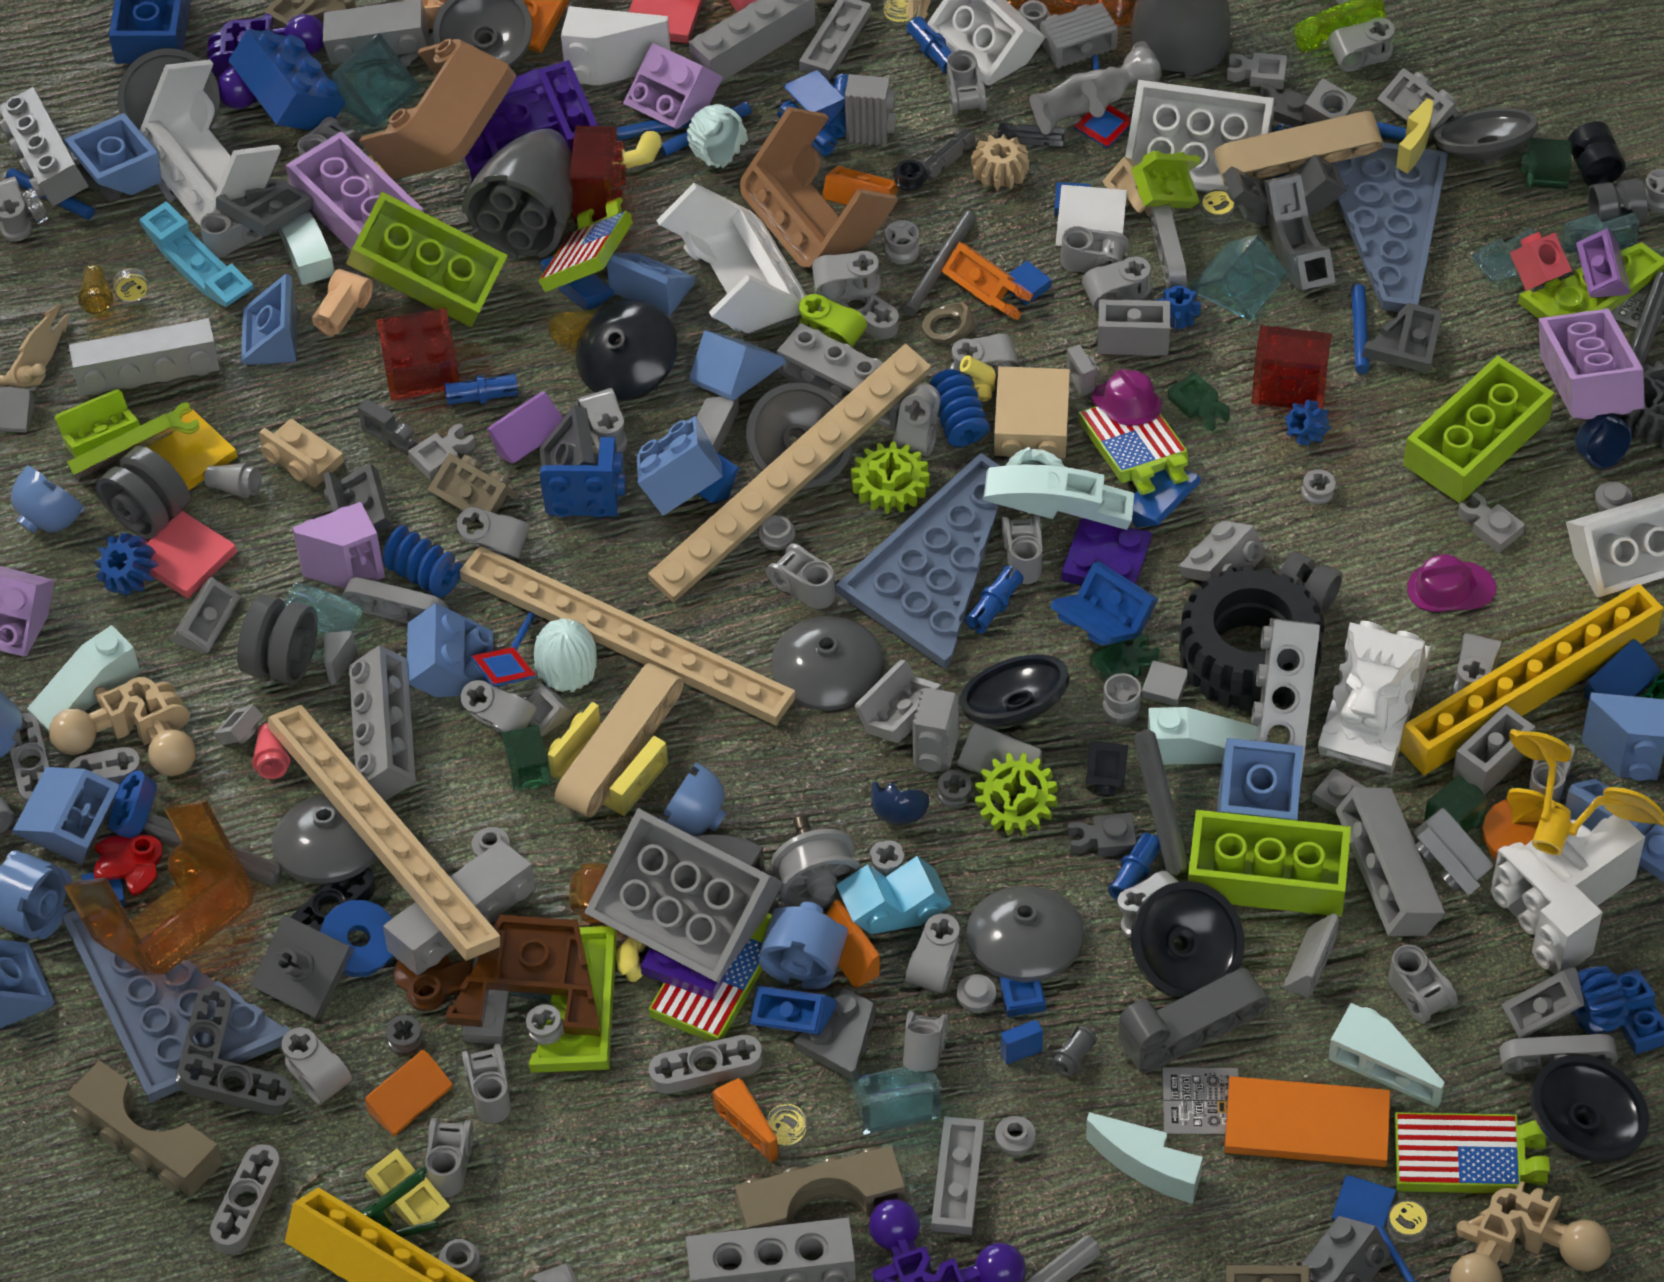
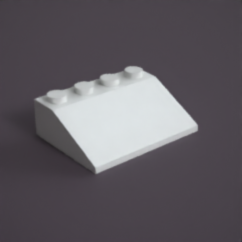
M1138 80L1125 157L1132 159L1137 165L1143 161L1142 157L1153 151H1162V153L1166 154L1184 152L1186 155H1199L1202 163L1189 171L1196 191L1226 192L1228 187L1223 183L1214 156V150L1225 143L1271 133L1275 109L1274 98Z

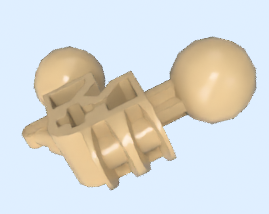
M146 677L131 679L127 683L111 690H106L105 687L101 686L97 687L94 690V695L101 707L100 709L89 714L84 710L74 708L62 710L54 716L49 726L50 741L59 752L68 755H79L92 747L98 732L111 728L118 740L129 735L133 726L136 725L144 746L150 743L148 758L152 767L160 774L171 777L182 775L188 771L196 757V747L193 740L184 731H179L187 724L190 713L183 706L180 696L175 693V687L169 682L154 683Z
M1521 1181L1517 1189L1503 1188L1495 1192L1491 1198L1489 1208L1480 1212V1216L1470 1221L1463 1220L1458 1222L1457 1235L1476 1243V1252L1461 1256L1453 1265L1449 1277L1450 1282H1503L1502 1274L1497 1264L1499 1261L1509 1263L1514 1253L1516 1238L1520 1239L1525 1250L1537 1255L1544 1242L1558 1247L1567 1265L1578 1271L1590 1272L1599 1269L1610 1257L1612 1249L1610 1237L1606 1229L1595 1221L1581 1219L1571 1222L1569 1225L1555 1221L1561 1203V1196H1555L1550 1202L1544 1201L1543 1189L1536 1188L1529 1195L1524 1193L1525 1182Z

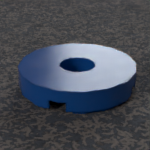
M349 900L335 906L325 916L320 932L355 948L343 974L351 977H367L377 973V970L382 969L392 960L393 955L387 951L383 925L389 922L392 917L380 905L366 900ZM359 930L365 932L370 941L365 946L356 947L349 942L347 936L351 932Z

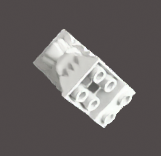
M1360 621V624L1350 622L1344 648L1346 662L1340 664L1339 667L1340 682L1338 685H1335L1333 690V699L1328 710L1325 725L1322 728L1318 751L1320 755L1393 774L1401 747L1403 727L1409 720L1415 697H1419L1431 657L1430 646H1426L1425 641L1416 634L1407 631H1397V634H1392L1373 622Z
M1612 815L1607 819L1601 820L1592 831L1581 825L1576 836L1568 835L1561 855H1550L1533 847L1532 840L1526 846L1522 842H1518L1508 847L1504 845L1498 849L1490 892L1497 904L1502 908H1507L1519 920L1521 927L1528 934L1535 935L1532 947L1534 958L1542 968L1549 969L1554 975L1577 966L1593 954L1603 913L1597 906L1636 878L1645 836L1628 820Z

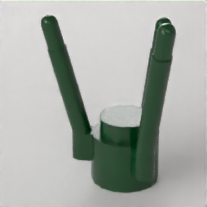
M420 1167L380 1199L359 1212L389 1229L390 1226L394 1225V1219L388 1207L425 1180L426 1168ZM431 1221L393 1230L392 1232L403 1238L439 1227L438 1221Z

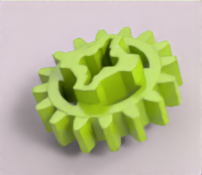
M894 441L891 442L889 448H884L881 443H877V451L873 452L866 448L864 449V458H855V468H851L853 493L859 494V502L861 504L870 501L871 510L873 511L879 506H883L885 514L890 513L891 507H897L900 513L904 512V504L908 503L915 507L917 506V497L925 498L926 487L930 485L928 462L921 461L920 451L910 454V445L908 444L902 449H897L896 442Z
M1007 753L1006 763L1003 764L996 758L993 759L994 770L991 772L982 769L981 774L985 782H977L975 784L977 792L982 794L975 798L977 807L983 808L980 812L982 819L986 821L992 818L991 826L994 831L1000 829L1002 825L1005 826L1007 836L1012 835L1014 828H1019L1023 836H1027V827L1030 825L1038 831L1042 829L1039 820L1042 817L1048 820L1052 819L1048 806H1058L1057 797L1052 794L1059 790L1056 781H1050L1053 778L1051 769L1046 768L1041 771L1043 765L1039 758H1036L1030 764L1026 753H1022L1019 761H1014L1011 753ZM1029 775L1040 783L1042 790L1038 789L1036 785L1030 784ZM1021 785L1023 793H1019L1014 802H1012L1010 795H1016ZM992 799L996 803L1004 805V814L994 807Z

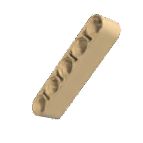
M1363 111L1225 143L1214 150V156L1223 183L1227 186L1222 174L1231 166L1261 180L1294 172L1314 154L1330 163L1374 153L1381 149L1384 143L1373 112Z
M647 663L559 781L555 791V802L586 817L591 818L610 795L609 788L644 748L676 704L684 686L683 678L651 663Z

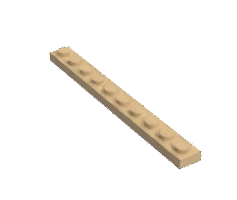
M905 343L648 573V580L675 603L762 525L768 517L772 516L931 373V365Z
M480 545L460 569L461 580L549 621L561 618L576 620L587 627L589 633L594 638V642L644 665L651 663L683 678L685 684L777 726L795 700V690Z
M302 705L268 716L269 730L465 961L500 947L499 933Z

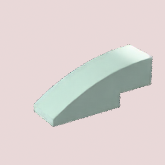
M310 211L305 212L278 229L293 269H296L302 285L333 275L335 271L332 256Z
M1089 1112L1086 1139L1103 1157L1143 1185L1169 1197L1193 1204L1201 1178L1203 1157L1167 1148V1132Z

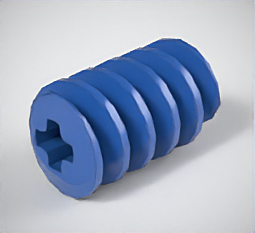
M945 369L937 373L929 384L934 386L940 394L941 403L938 416L941 426L944 428V435L948 439V444L953 447H964L980 441L990 431V425L986 420V414L982 409L978 392L974 388L973 379L970 376L962 375L960 371L955 369Z
M401 525L393 531L384 547L383 563L388 570L395 571L402 578H407L411 583L418 584L423 590L430 591L436 597H444L455 588L460 579V569L464 566L462 562L454 563L455 555L452 552L443 553V548L440 545L432 547V542L428 538L421 540L417 532L409 534V529L405 525Z

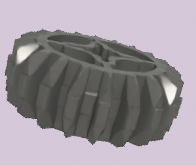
M1657 360L1653 367L1645 363L1642 366L1644 371V403L1646 406L1644 405V409L1633 410L1628 414H1620V419L1624 420L1634 430L1635 439L1646 437L1648 446L1655 441L1659 442L1663 449L1664 365Z

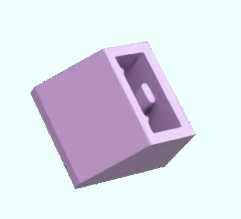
M652 42L623 104L678 129L690 121L700 109L710 105L723 76Z
M361 502L341 507L332 513L307 520L300 525L292 527L300 568L304 577L341 588H346L349 580L354 577L373 581L385 578L378 535Z
M0 566V651L23 657L28 655L49 615L55 580Z

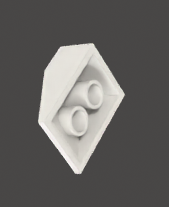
M568 7L561 33L564 61L570 60L580 84L599 86L636 77L652 42L671 51L668 16Z

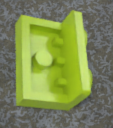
M1153 151L1142 157L1143 161L1131 169L1138 188V194L1144 206L1156 207L1169 204L1170 208L1191 209L1200 203L1189 172L1202 163L1199 155H1186L1184 152L1166 154L1162 153V151Z
M119 389L56 414L54 417L64 445L74 458L140 426L138 419L128 409L124 396Z

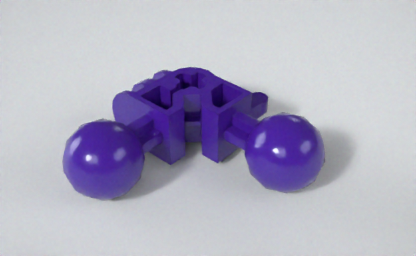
M302 13L292 17L285 28L273 29L272 15L264 14L261 18L229 21L222 27L220 32L211 35L208 39L207 59L213 63L212 73L215 77L219 78L217 84L221 102L229 108L241 110L250 106L256 100L254 94L228 61L247 29L262 32L263 30H268L278 35L297 36L305 43V48L312 55L317 53L324 45L323 24L320 19L313 15Z
M899 1199L885 1200L875 1207L870 1216L868 1226L871 1237L879 1247L892 1251L894 1256L892 1258L893 1264L873 1271V1282H1023L1025 1279L1027 1268L1024 1257L1016 1247L1004 1242L992 1243L981 1250L976 1258L975 1265L959 1270L955 1258L942 1262L936 1274L933 1275L926 1247L917 1249L914 1241L919 1234L921 1225L918 1214L909 1203Z

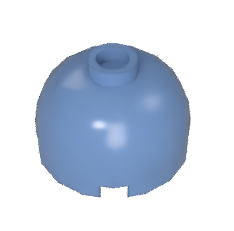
M28 465L19 474L12 486L10 496L12 507L20 515L16 521L32 533H35L38 528L47 533L60 532L68 528L84 509L83 505L60 486L54 485L47 480L46 476Z
M697 761L691 769L697 773L696 777L688 773L663 812L665 816L670 817L667 821L659 818L694 837L701 836L708 828L715 832L727 814L721 809L725 800L724 786L713 772Z

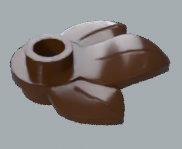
M445 955L438 964L429 967L417 976L398 960L394 969V979L397 986L407 992L409 1003L414 1009L423 1012L432 1011L439 1008L448 995L461 991L460 987L466 976H470L472 972V963L470 961H460L451 964L448 955ZM426 993H432L428 996H423Z

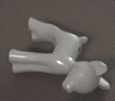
M1139 41L1134 44L1120 68L1108 67L1106 69L1092 70L1087 73H1076L1046 93L1032 94L1029 100L1041 132L1047 135L1060 120L1088 113L1089 111L1094 117H1101L1106 107L1119 100L1128 86L1137 87L1138 80L1159 82L1161 79L1160 63L1145 41Z

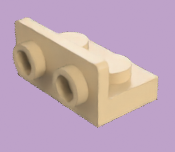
M289 419L274 434L266 428L259 432L263 456L273 464L278 463L287 469L290 475L297 481L303 480L313 488H316L324 481L323 474L329 471L333 473L344 463L342 452L293 419Z

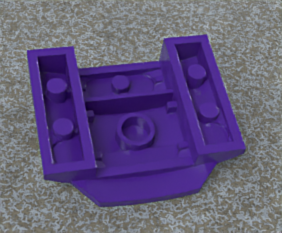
M570 60L541 69H533L516 77L471 150L463 158L471 182L474 181L478 173L498 151L516 138L532 131L553 129L562 134L570 148L573 163L584 158L602 144L600 129Z

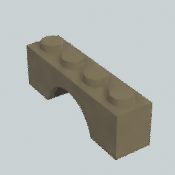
M100 1060L66 1093L72 1109L70 1114L79 1125L84 1128L93 1127L99 1132L100 1137L107 1145L113 1149L120 1147L129 1153L128 1155L135 1165L145 1171L150 1168L158 1174L160 1181L173 1192L179 1189L191 1198L223 1164L218 1144L189 1123L168 1131H151L136 1125L130 1119L131 1109L135 1100L129 1081Z
M892 1145L883 1148L869 1147L859 1154L844 1158L831 1157L821 1162V1164L805 1168L792 1167L782 1172V1174L767 1178H750L742 1184L735 1186L736 1206L744 1230L791 1224L795 1214L804 1205L821 1198L844 1199L856 1205L866 1216H870L875 1207L885 1200L899 1199L906 1202L905 1184Z

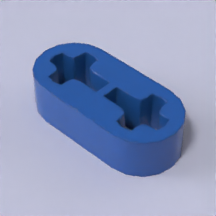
M137 770L130 773L119 787L108 821L109 829L118 836L128 838L137 836L146 824L157 785L144 772Z

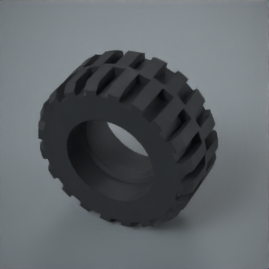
M1252 566L1241 567V571L1233 572V569L1220 572L1219 578L1216 579L1212 576L1202 582V589L1200 587L1196 588L1189 596V602L1184 605L1179 645L1182 668L1187 669V678L1194 687L1200 686V693L1211 700L1215 697L1218 699L1219 705L1228 708L1231 705L1240 707V711H1251L1254 702H1260L1262 687L1256 686L1258 665L1265 664L1266 651L1248 652L1239 650L1226 643L1220 635L1240 626H1256L1261 628L1269 626L1270 618L1320 625L1314 672L1315 680L1319 665L1321 664L1325 625L1324 617L1320 614L1321 608L1316 599L1310 598V591L1302 584L1296 586L1292 577L1284 573L1281 576L1276 575L1273 569L1263 567V571L1253 570ZM1292 649L1282 650L1277 657L1278 666L1283 670L1292 668L1296 663L1295 652ZM1279 687L1272 696L1273 703H1279L1280 706L1289 703L1292 698L1288 687Z

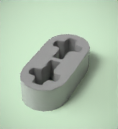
M120 747L82 755L75 758L69 765V768L91 770V772L119 785L130 773L143 770L138 752L129 747ZM128 762V769L121 770V764Z

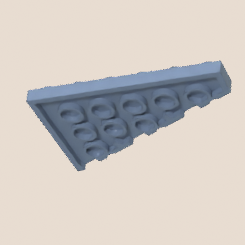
M1383 142L1384 146L1374 153L1332 164L1336 165L1347 188V191L1336 201L1381 309L1399 312L1407 303L1419 305L1448 153L1425 149L1416 165L1407 174L1396 168L1399 144Z
M982 453L977 455L836 584L837 594L944 669L951 664L1000 507L999 504L983 500L987 470L990 467H998L1000 465Z
M97 900L62 915L67 931L149 1103L181 1090L176 1083V1071L192 1009L199 991L204 987L210 985L219 986L225 989L231 997V1009L218 1059L241 1064L282 1046L283 1036L290 1031L288 1026L282 1027L267 1017L262 1009L254 1004L245 1002L241 995L220 981H213L201 973L196 965L188 960L179 958L175 951L154 937L150 939L135 929L133 924L124 917L114 915L112 909ZM209 1000L205 1020H213L217 1008L216 1001ZM198 1032L193 1035L194 1042L200 1047L207 1048L214 1044L213 1037L206 1032ZM192 1068L190 1079L198 1080L200 1070Z

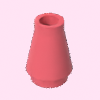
M265 723L257 729V741L252 764L261 777L276 779L286 773L290 765V757L285 747L269 730L268 723Z

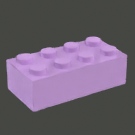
M342 131L286 164L289 184L312 197V209L310 211L350 250H352L381 191L424 212L423 208Z
M1610 309L1539 318L1540 357L1572 419L1587 420L1601 414H1628L1633 410L1644 409L1643 368Z

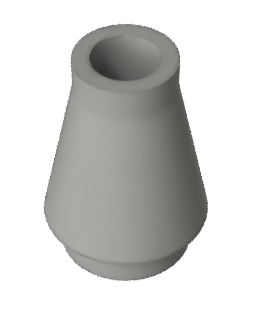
M251 463L208 466L205 471L204 481L207 487L216 488L242 498H248L250 495L254 496L258 493L261 485V473L259 468L253 467Z

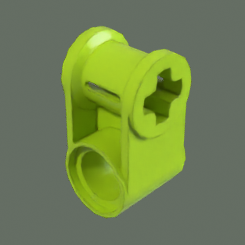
M807 295L799 303V313L802 318L798 325L802 323L808 326L809 323L810 328L820 330L826 336L842 344H848L853 347L867 328V321L860 312L833 302L822 295Z

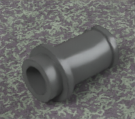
M1076 1026L1063 1047L1053 1052L1051 1064L1054 1070L1065 1077L1078 1073L1081 1069V1061L1097 1042L1096 1035L1087 1027Z

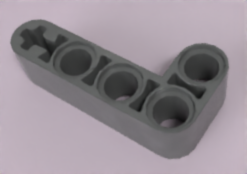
M1241 968L1157 1011L1147 999L1134 1002L1120 1015L1118 1041L1141 1073H1149L1255 1019L1268 1008L1270 998L1250 971L1246 968Z

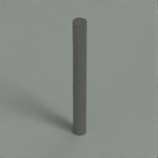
M965 211L903 307L906 314L914 316L942 274V269L957 244L963 241L977 218L973 212Z

